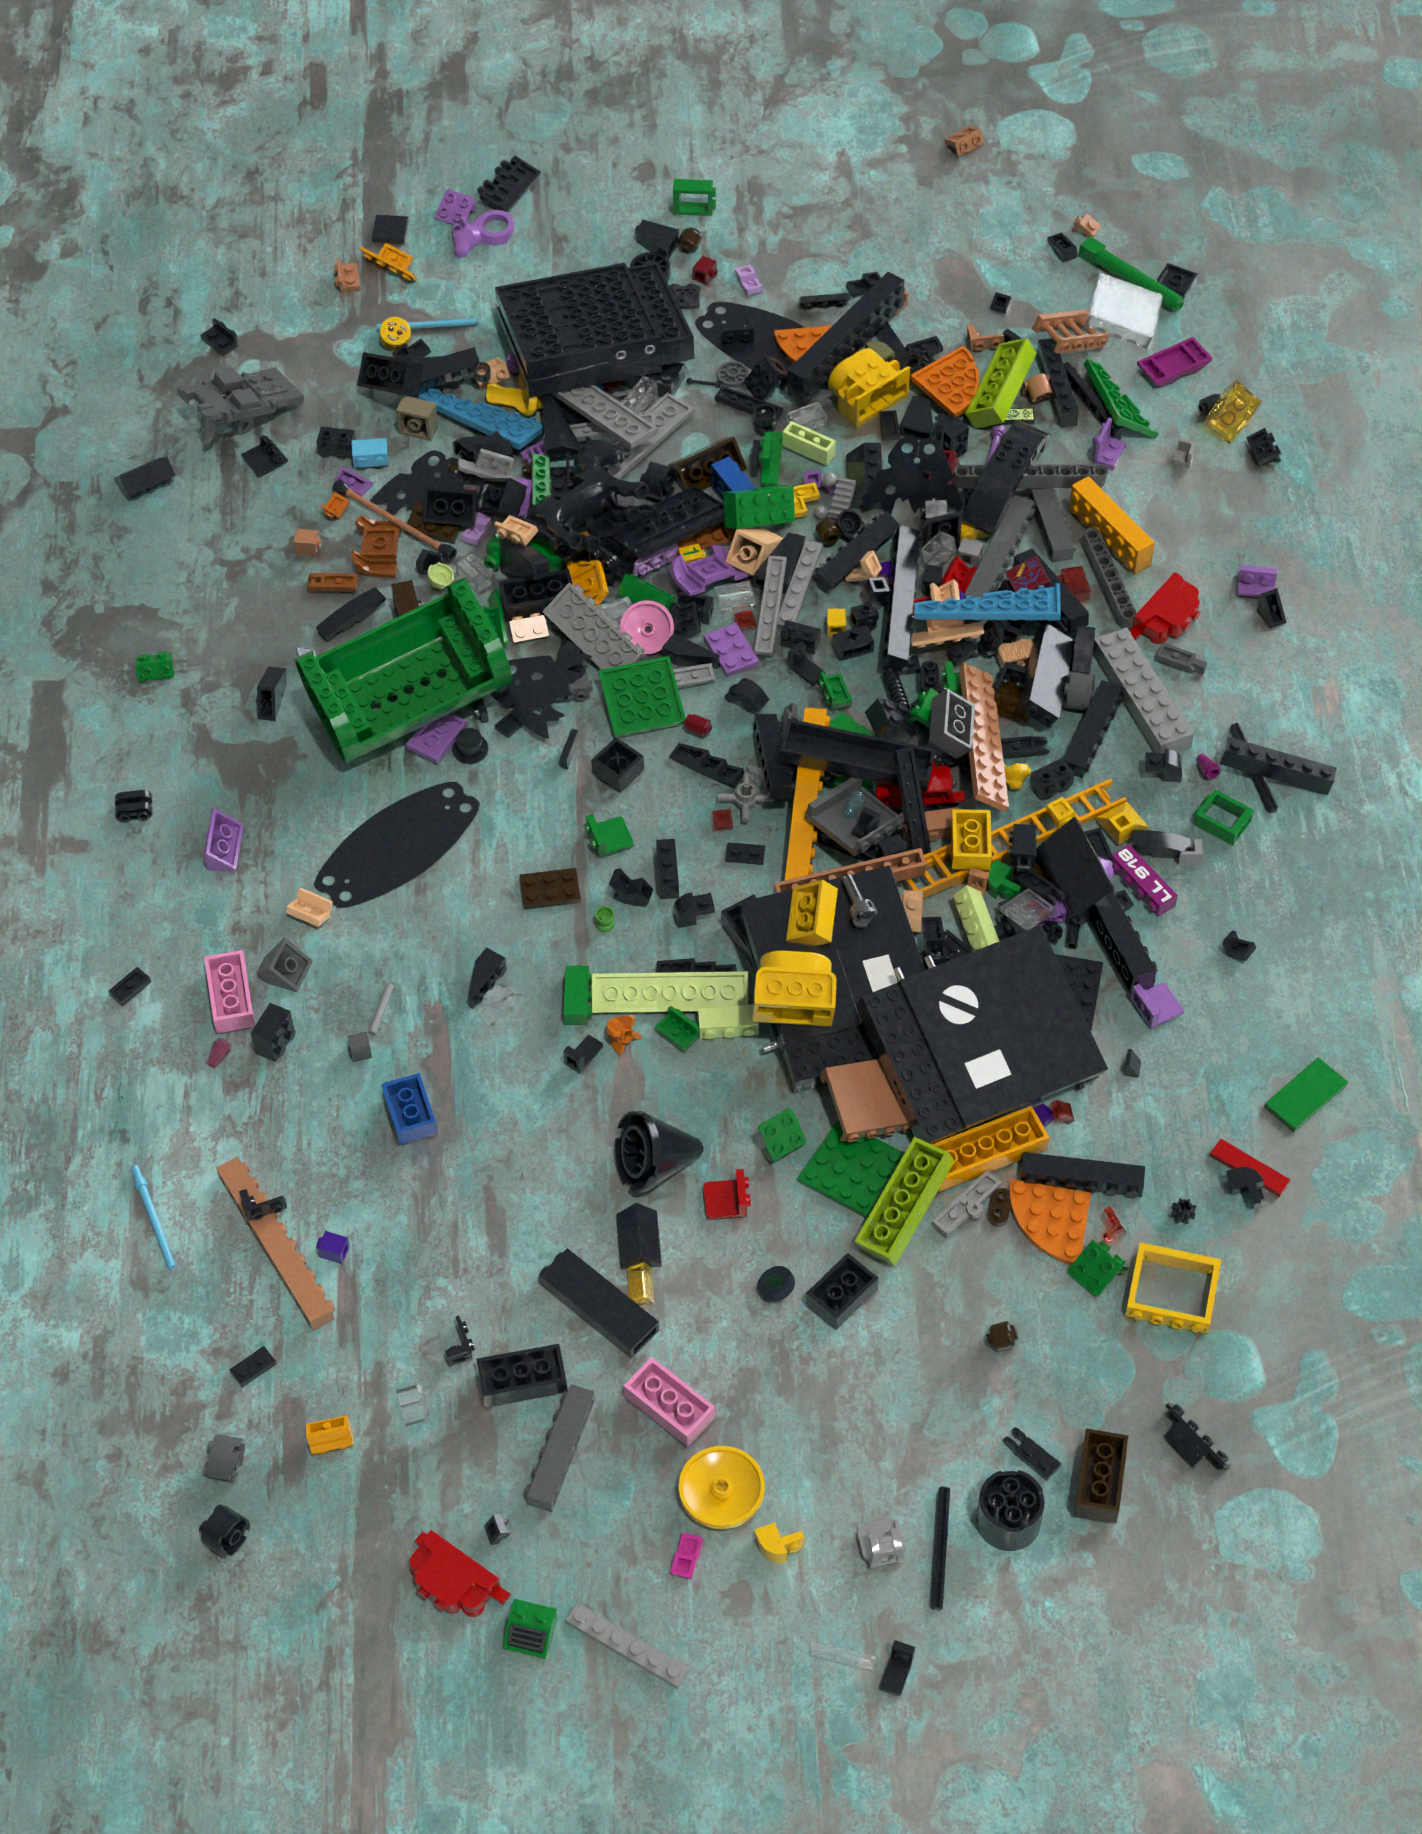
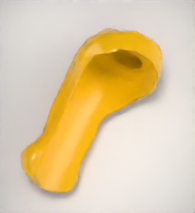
M496 382L487 384L486 399L491 405L512 406L527 417L532 416L537 410L543 408L542 397L535 396L529 398L526 389L504 388Z
M1016 763L1006 766L1004 764L1008 787L1011 790H1020L1023 781L1032 772L1029 765Z

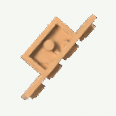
M927 619L928 631L912 634L911 642L912 646L922 648L929 643L939 645L947 640L960 641L964 637L969 636L970 638H978L981 634H984L982 622L964 625L963 620Z

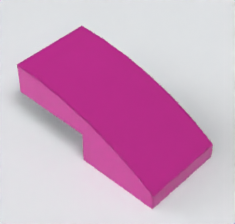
M682 1532L670 1574L692 1579L704 1541L703 1537Z

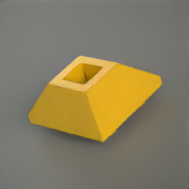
M1127 801L1096 817L1097 822L1117 845L1133 838L1132 830L1149 829V826Z

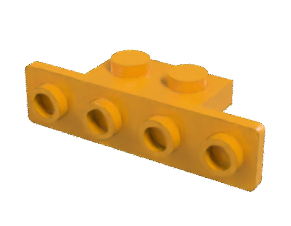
M388 243L384 244L378 255L362 246L360 247V250L364 253L363 257L369 261L373 259L379 266L383 268L385 266L389 267L388 269L391 272L402 274L401 276L408 281L411 279L415 282L418 278L407 270L414 259L411 255Z

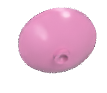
M646 600L631 605L623 614L620 622V631L623 633L626 631L633 638L631 641L635 645L637 643L645 649L643 652L645 655L661 651L662 646L674 633V622L671 614L663 605L655 601ZM647 627L652 628L651 632L647 633L645 629Z

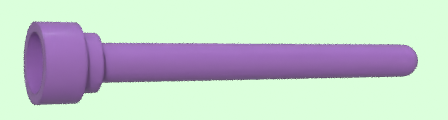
M994 425L991 435L993 441L986 464L999 445L1002 436L1006 433V428L1002 425Z

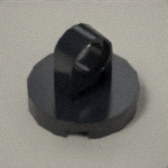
M988 620L983 625L984 634H981V641H977V647L980 653L992 655L998 650L1003 639H1008L1007 643L1010 644L1013 641L1011 636L1004 632L1001 621Z

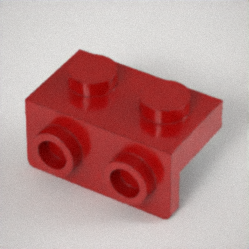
M959 556L954 557L940 583L944 585L954 579L958 583V590L965 594L978 567L969 568Z

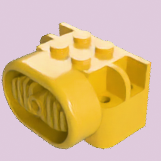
M870 348L862 349L843 360L834 368L828 380L830 391L838 397V412L855 428H858L879 415V411H886L909 397L910 367L907 366L900 370V363L897 360L885 362L880 355Z
M773 951L763 955L760 959V969L757 971L755 979L752 1022L832 1027L836 1005V976L831 972V961L824 955L812 952Z

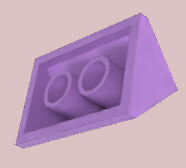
M216 808L211 810L204 850L206 867L210 871H235L244 824Z

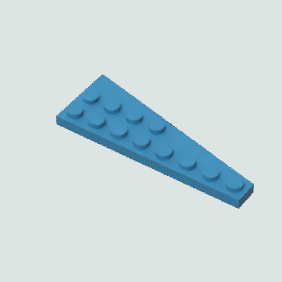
M430 387L427 390L419 391L417 399L436 403L437 411L486 435L498 431L505 440L511 442L513 448L518 450L544 432V423L536 421V418L532 416L530 419L521 417V413L518 412L507 413L504 408L482 402L479 405L472 403L471 399H458L454 394L444 395L439 390Z
M1055 584V587L1045 588L1042 585L1034 590L1021 588L1017 592L1005 590L983 593L982 597L975 598L968 595L966 599L961 600L948 598L944 602L935 600L915 603L914 619L1060 620V584Z

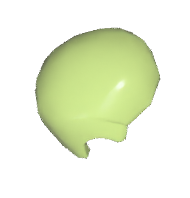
M440 562L430 565L427 572L428 583L436 589H445V586L453 583V570L448 565Z

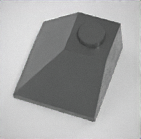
M284 938L264 957L256 974L270 985L297 992L313 960Z

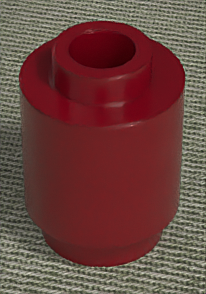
M688 714L684 721V728H687V731L701 737L709 735L712 730L711 721L696 714Z

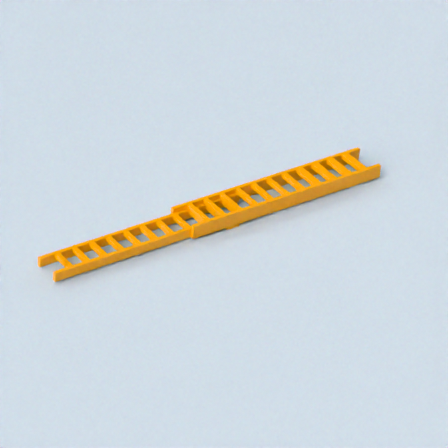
M1111 778L1065 798L1069 805L1081 801L1089 813L1081 817L1075 812V817L1080 825L1096 819L1099 815L1127 801L1125 797L1112 803L1109 801L1110 796L1105 789L1112 787L1113 780ZM1097 794L1105 806L1095 810L1086 798ZM1047 807L991 831V840L1001 836L1008 847L1012 846V843L1008 842V835L1006 833L1013 831V824L1026 825L1033 822L1041 833L1036 836V845H1038L1056 832V828L1046 831L1038 819L1049 815L1056 826L1057 822L1048 812ZM950 843L924 855L927 863L926 869L935 865L944 878L934 881L926 870L923 876L929 883L928 886L918 889L911 878L905 879V882L911 890L923 891V899L949 887H955L964 883L968 879L970 870L960 869V871L951 874L946 868L943 861L952 858ZM992 845L991 865L995 859L1002 861L1008 858V849L998 853Z

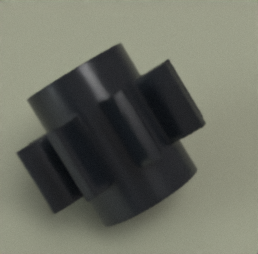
M1045 920V925H1042L1050 943L1057 944V939L1062 938V927L1058 925V921Z
M1179 1198L1177 1204L1172 1203L1171 1209L1173 1211L1171 1212V1217H1175L1177 1223L1188 1224L1190 1218L1195 1219L1196 1205H1192L1190 1199L1182 1200Z

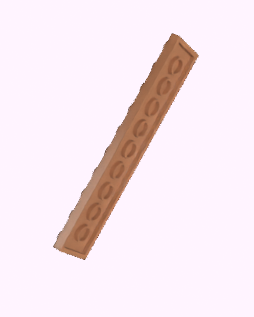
M963 662L959 666L962 697L975 704L972 750L969 751L974 799L1005 812L1009 808L997 704L994 701L995 689L992 688L994 684L993 676Z

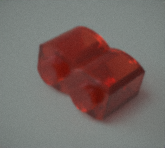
M1076 566L1061 569L1058 578L1079 602L1090 600L1091 590L1083 567Z

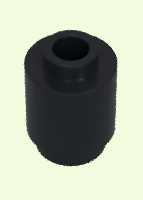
M1214 393L1199 401V411L1206 416L1221 410L1225 406V400L1221 394Z

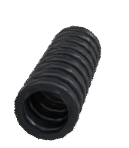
M892 668L885 669L882 672V677L891 701L903 703L906 705L907 711H909L910 704L898 670Z

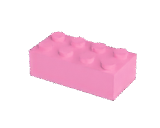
M243 950L204 957L213 1021L217 1034L254 1027L255 1019Z
M653 1357L623 1386L626 1399L686 1447H689L716 1418L715 1406Z

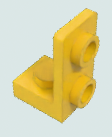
M1063 797L1047 804L1048 812L1057 822L1056 831L1075 817V811Z

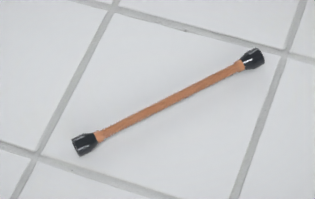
M338 479L333 484V492L354 499L424 541L442 554L446 560L452 561L456 557L457 549L433 540L358 495L344 481Z

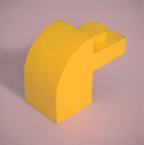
M775 1522L754 1529V1538L759 1551L769 1561L776 1563L787 1562L788 1552L796 1553L804 1547L802 1531L781 1537Z

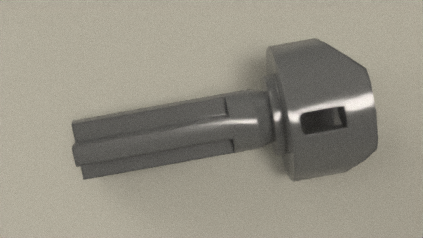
M847 874V876H843L841 879L853 904L849 909V915L856 927H867L871 919L878 913L872 900L863 899L852 875Z

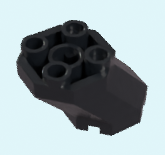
M494 431L487 436L462 437L452 442L454 454H459L461 459L463 458L473 463L476 462L480 449L514 458L511 442L505 440L498 431Z

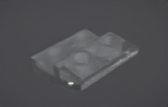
M749 581L714 587L721 615L757 609L756 600Z

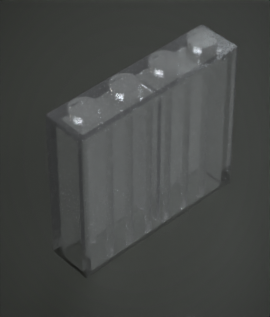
M1100 272L1094 283L1084 326L1103 333L1106 332L1113 337L1147 349L1154 335L1162 295Z

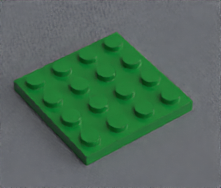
M670 656L598 670L614 738L684 724L686 717Z
M838 1119L799 1175L797 1182L867 1219L905 1153L877 1138L867 1139L864 1137L855 1142H848V1140L840 1141L844 1133Z

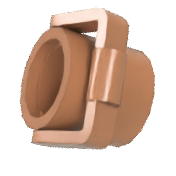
M1038 374L1023 382L1020 389L1023 396L1030 395L1032 402H1039L1053 395L1049 384L1050 377L1046 374Z

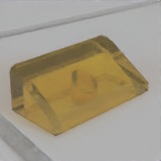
M645 1262L626 1268L629 1298L638 1305L654 1304L652 1268Z

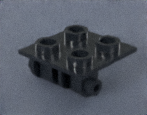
M264 435L259 438L260 445L241 454L258 476L288 462V459L273 441Z

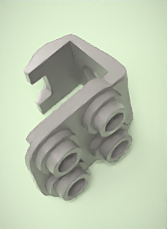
M882 1519L867 1522L858 1528L857 1534L862 1556L868 1561L870 1568L896 1562H905V1543L900 1524L897 1520Z

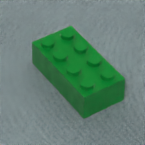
M775 485L723 492L725 528L742 529L795 521L794 486Z

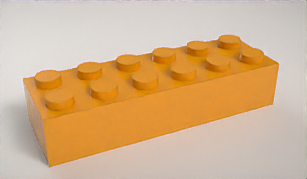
M1089 476L1073 484L1070 494V512L1075 514L1083 525H1086L1088 528L1098 529L1107 548L1134 575L1151 566L1155 542Z
M1029 1106L931 1144L949 1152L955 1161L938 1191L941 1192L977 1178L986 1170L992 1172L1023 1160L1024 1152L1041 1153L1048 1150L1050 1137L1033 1107Z

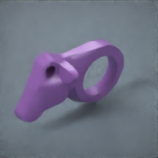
M492 210L482 214L471 224H468L464 215L461 216L460 224L452 226L451 233L455 247L454 256L458 258L467 256L468 252L479 243L501 245L509 242L508 239L515 231V223L512 216L505 211ZM494 220L503 221L508 225L505 230L495 233L489 232L484 228L488 222Z

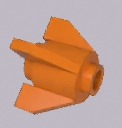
M631 1015L614 1017L607 1022L605 1032L609 1036L614 1050L619 1054L624 1052L626 1045L623 1043L630 1042L632 1038L641 1039L642 1037L641 1034L632 1030L636 1018Z

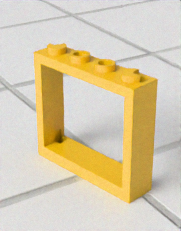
M1140 1242L1125 1317L1135 1318L1136 1321H1149L1155 1325H1168L1174 1329H1187L1194 1333L1208 1334L1222 1259ZM1142 1260L1212 1275L1205 1317L1134 1303Z

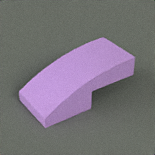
M751 265L735 269L736 276L747 296L763 292V286L758 281L756 272Z
M478 511L475 526H469L463 532L461 541L477 546L486 534L493 516Z

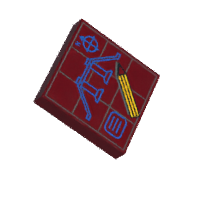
M1037 556L1005 571L1015 592L1021 588L1034 590L1038 589V586L1044 585V587L1051 585Z

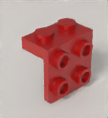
M744 1169L736 1170V1180L704 1183L706 1217L708 1219L747 1217V1207H751L750 1194H746V1189H749V1178L744 1177Z

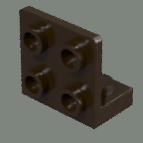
M1012 681L1004 682L996 692L994 700L997 704L998 715L1027 723L1029 715L1019 709L1023 692L1022 686H1018L1017 683Z

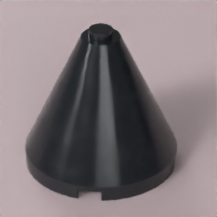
M630 1111L621 1118L617 1127L618 1129L622 1128L620 1138H615L614 1142L615 1163L622 1183L629 1184L631 1187L629 1190L635 1193L649 1191L698 1159L704 1150V1146L698 1138L643 1111Z

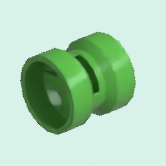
M608 906L599 907L595 912L596 928L600 932H610L615 926L614 911Z

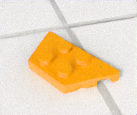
M597 560L590 562L579 561V563L567 562V569H569L573 585L578 584L584 590L582 594L586 598L590 596L596 602L595 606L598 607L609 593L602 563Z

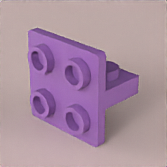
M1241 565L1237 594L1260 597L1261 593L1274 589L1277 569Z

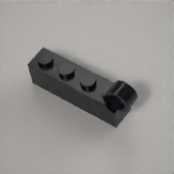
M475 347L420 362L425 364L420 386L421 391L436 385L442 386L450 381H459L468 376H474L479 382H486L491 377L490 366L485 362H479ZM481 369L487 371L485 375H479L477 372Z

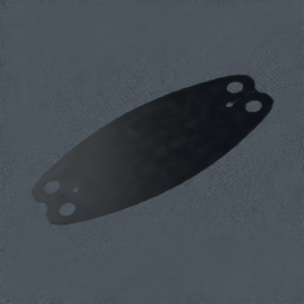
M729 302L711 303L707 308L708 312L698 317L695 321L697 329L713 345L750 369H753L754 365L758 361H762L765 356H769L779 360L785 369L788 370L793 363L778 348L774 338V330L806 328L778 314ZM717 307H724L726 312L718 314L715 310ZM746 314L753 315L754 341L721 343L720 329L743 327V322H746ZM711 321L713 326L705 328L703 322ZM824 384L819 389H829L828 384Z
M445 782L418 791L389 805L366 820L337 847L316 876L315 888L321 893H327L331 897L330 900L334 906L345 908L364 903L400 887L427 870L459 840L475 818L480 802L473 796H467L459 783ZM446 788H452L455 793L452 797H445L443 791ZM468 803L471 805V810L469 812L460 811V805ZM326 876H332L335 882L332 885H325L323 879ZM344 891H348L352 895L348 901H342L339 896Z

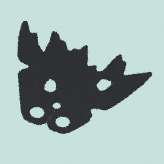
M903 437L898 440L888 455V463L891 467L878 471L869 486L861 510L864 511L881 502L882 510L884 512L887 510L892 514L895 501L900 498L902 502L908 499L913 512L916 513L918 508H921L925 501H928V498H939V500L942 498L947 500L950 509L955 508L957 512L962 511L958 488L955 485L947 484L952 480L953 474L939 441L932 438H924L918 442L912 437ZM910 443L913 446V450L910 453H904L902 451L903 444ZM927 444H932L935 447V451L932 454L924 452V447ZM919 458L920 462L915 463L914 459ZM924 470H931L932 476L930 480L924 478ZM892 484L896 487L893 494H886L888 485Z
M432 450L414 461L411 466L412 474L399 473L386 483L371 498L370 502L375 505L388 503L386 511L394 516L403 505H407V510L413 509L416 502L423 504L424 486L464 489L465 473L460 470L457 473H449L447 471L448 466L455 464L459 459L454 457L446 459L444 453ZM432 456L439 458V463L435 466H431L428 463L429 458ZM440 473V477L435 478L434 474ZM401 490H406L407 495L405 498L399 499L396 497L397 493Z
M562 654L558 656L556 661H553L549 655L508 660L509 666L514 665L517 668V671L512 674V684L507 685V689L504 692L499 693L495 691L491 693V696L502 706L509 707L515 705L513 716L537 735L548 739L547 721H558L560 718L565 717L563 713L551 708L550 704L555 703V697L573 695L569 691L570 687L568 684L575 682L577 678L584 675L582 672H574L567 669L583 664V660L590 659L592 656L588 654ZM533 673H540L543 675V677L538 680H532L531 678ZM521 680V683L516 685L515 681ZM539 705L543 708L541 714H536L532 711V708Z

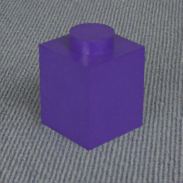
M325 1231L323 1236L319 1237L316 1244L320 1258L343 1264L350 1248L348 1237Z

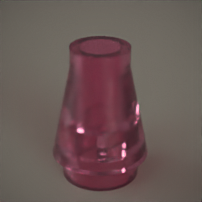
M218 1038L213 1042L206 1064L216 1069L220 1062L230 1053L232 1045L226 1040Z

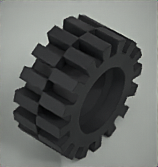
M910 349L908 350L909 353L904 352V356L899 357L901 361H898L900 363V370L907 366L910 367L914 362L918 361V364L913 369H910L909 382H911V374L930 363L925 354L919 349H913V351Z

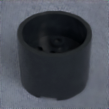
M1020 1470L1018 1472L998 1471L986 1479L980 1490L976 1523L980 1535L988 1544L1000 1550L1016 1551L1029 1546L1036 1539L1040 1532L1045 1507L1043 1489L1038 1481L1028 1473Z

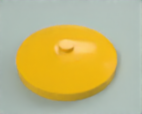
M730 1446L706 1448L692 1456L680 1474L679 1497L683 1508L692 1519L709 1528L730 1529L746 1523L757 1513L764 1499L765 1481L760 1466L749 1454L738 1448Z

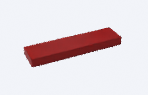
M1220 1139L1210 1152V1157L1231 1169L1249 1167L1256 1170L1263 1178L1265 1185L1263 1188L1278 1197L1282 1195L1290 1183L1291 1179L1223 1139Z

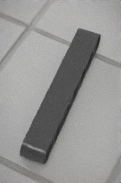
M1088 528L1084 532V550L1119 627L1131 630L1134 616L1136 615L1135 607L1100 531L1096 528Z

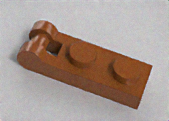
M310 573L307 591L309 593H316L317 591L357 592L358 574Z

